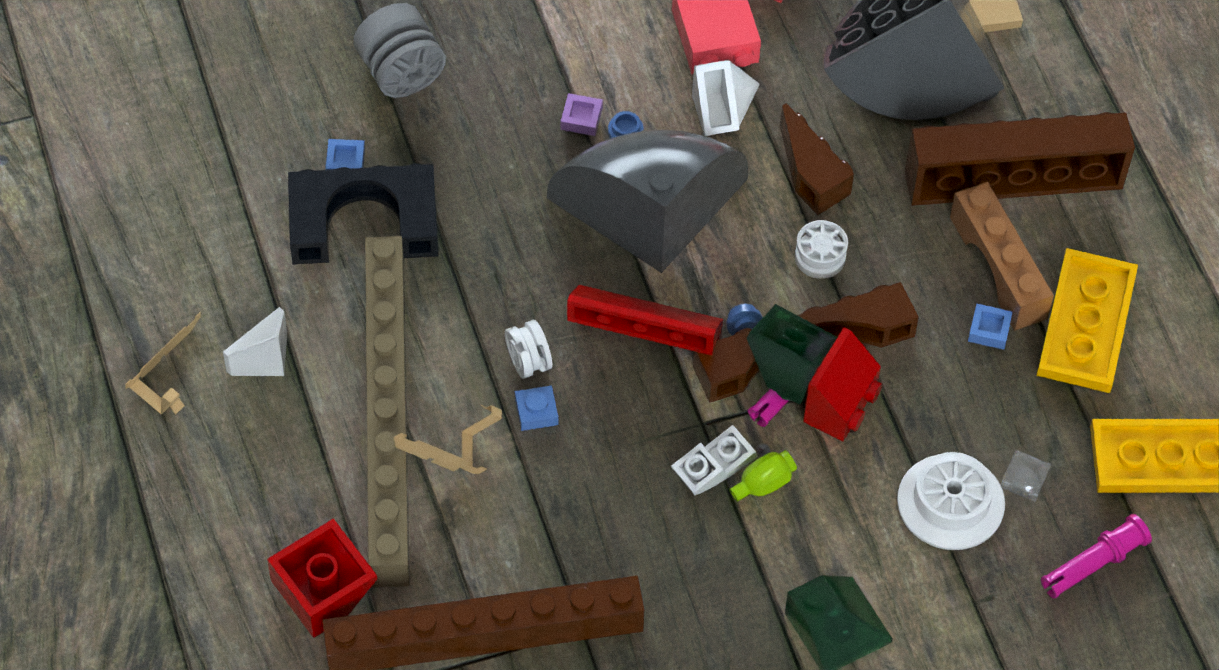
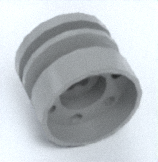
M395 3L380 8L359 25L354 35V47L363 62L370 69V73L376 80L380 90L389 97H406L421 91L441 74L446 63L445 53L433 34L429 32V27L415 6L408 3Z

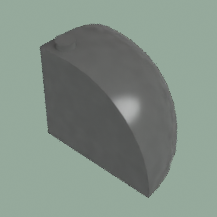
M858 0L835 29L834 34L837 39L834 44L827 46L824 57L825 72L847 97L868 110L893 118L922 120L947 116L962 111L980 101H988L1004 89L996 58L969 0Z
M678 130L632 132L597 143L568 161L550 179L547 188V199L662 273L748 179V161L742 152L733 147L696 133Z

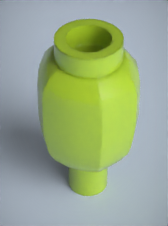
M787 450L781 453L769 452L755 460L744 470L742 481L730 488V493L737 502L748 495L759 497L770 494L791 480L792 472L797 470V465Z

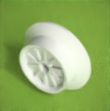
M947 452L919 461L904 475L898 490V510L906 527L923 542L946 550L968 549L985 542L1000 526L1005 511L1003 490L996 477L977 459L963 453Z

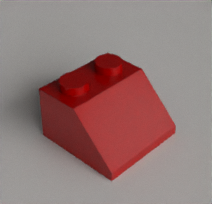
M845 327L809 382L803 420L804 423L842 442L850 430L855 432L858 430L866 413L863 411L867 402L873 404L876 401L883 383L879 382L881 366L853 332Z
M334 518L267 559L271 582L313 638L324 632L323 619L348 616L378 579L377 574Z

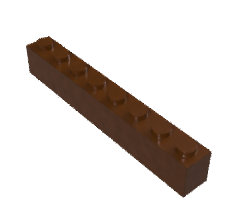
M637 575L323 619L322 622L329 670H377L643 632L645 610Z

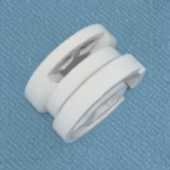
M826 220L812 221L801 228L797 236L795 262L798 268L804 274L817 279H826L837 275L843 269L846 261L848 238L845 231L839 225ZM838 234L842 237L843 242H842L841 239L837 236Z
M533 319L525 322V326L519 329L514 326L505 330V340L511 360L522 379L532 376L535 370L539 369L541 372L552 369L550 349L545 335L536 320Z

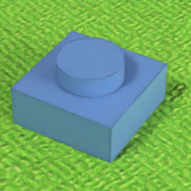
M328 139L326 170H334L341 167L350 169L363 168L365 155L364 140Z
M976 303L968 342L1004 350L1013 311Z
M552 386L515 391V402L521 431L558 425V413Z

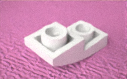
M732 425L705 447L702 443H699L671 465V467L696 496L731 477L758 456L753 447Z

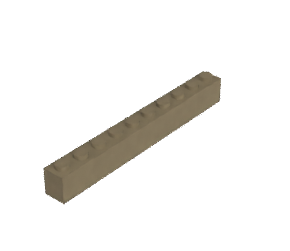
M402 236L365 237L368 564L377 574L378 578L371 588L410 586L408 452L395 447L394 437L400 433L407 435Z

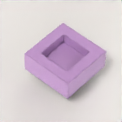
M568 93L561 118V130L595 136L603 109V100Z

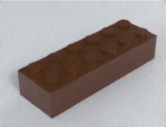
M1104 112L1098 115L1086 116L1067 115L1046 119L1031 118L1007 122L998 120L992 123H961L954 126H924L915 128L911 132L905 165L911 206L953 203L956 192L986 182L989 183L997 199L1120 190L1124 187L1135 145L1126 112Z

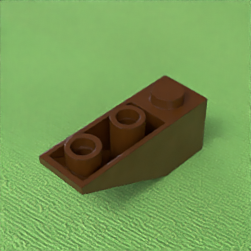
M787 103L782 105L780 129L795 192L819 215L851 195L854 178L853 170L847 161L838 158L831 150L825 138L816 135L808 126L803 115L798 112L795 113Z

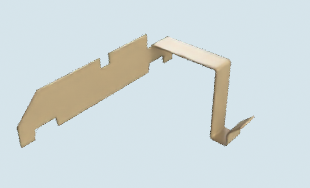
M201 312L140 369V373L125 384V389L130 388L160 414H163L170 407L176 415L185 406L179 398V393L170 388L161 398L139 378L141 377L142 379L161 361L164 355L166 356L192 331L201 317Z
M481 405L491 411V414L462 431V458L420 440L415 442L405 438L407 435L403 433L394 437L395 447L425 460L432 458L434 459L431 461L432 463L451 471L461 468L472 474H480L487 470V468L482 466L478 468L473 467V435L501 420L502 410L492 405L488 407Z

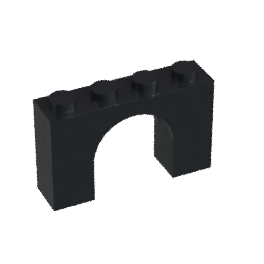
M413 163L407 166L386 167L377 165L370 168L350 169L341 167L334 170L314 171L305 169L298 172H288L289 233L293 265L329 263L328 228L334 214L342 207L357 201H375L386 205L396 214L400 222V236H402L404 258L439 256L433 164L422 165Z

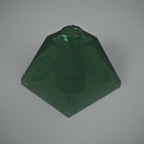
M775 304L749 332L747 341L766 387L777 392L781 398L794 401L800 405L807 397L809 382L838 337Z
M821 575L787 593L785 615L820 670L840 669L892 643L893 638L853 577Z

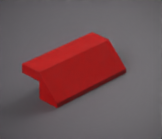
M578 285L569 294L567 300V321L711 356L713 355L716 341L722 338V318L583 285Z

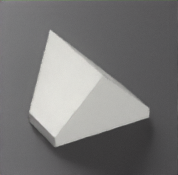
M730 60L694 66L692 98L704 136L738 131L760 85Z
M280 307L223 351L226 371L231 376H284L287 326L285 313Z

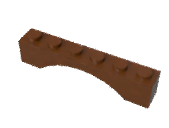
M901 282L890 286L880 285L871 292L858 296H845L836 303L823 307L814 306L801 314L789 318H776L767 325L754 329L745 328L732 336L716 341L712 356L694 351L693 368L709 403L744 392L752 379L768 363L788 351L803 345L812 344L814 342V335L818 331H824L836 340L845 327L851 330L861 343L882 348L915 337L919 316Z

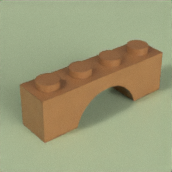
M986 182L956 192L950 218L965 245L975 244L987 259L995 279L998 303L1002 309L1013 311L1010 324L1014 331L1047 320L1054 295L989 183Z

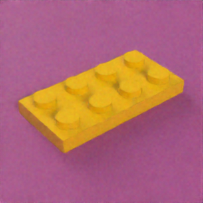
M1066 248L1036 376L1106 393L1111 392L1138 264Z
M1092 419L1090 431L1097 493H1219V419Z

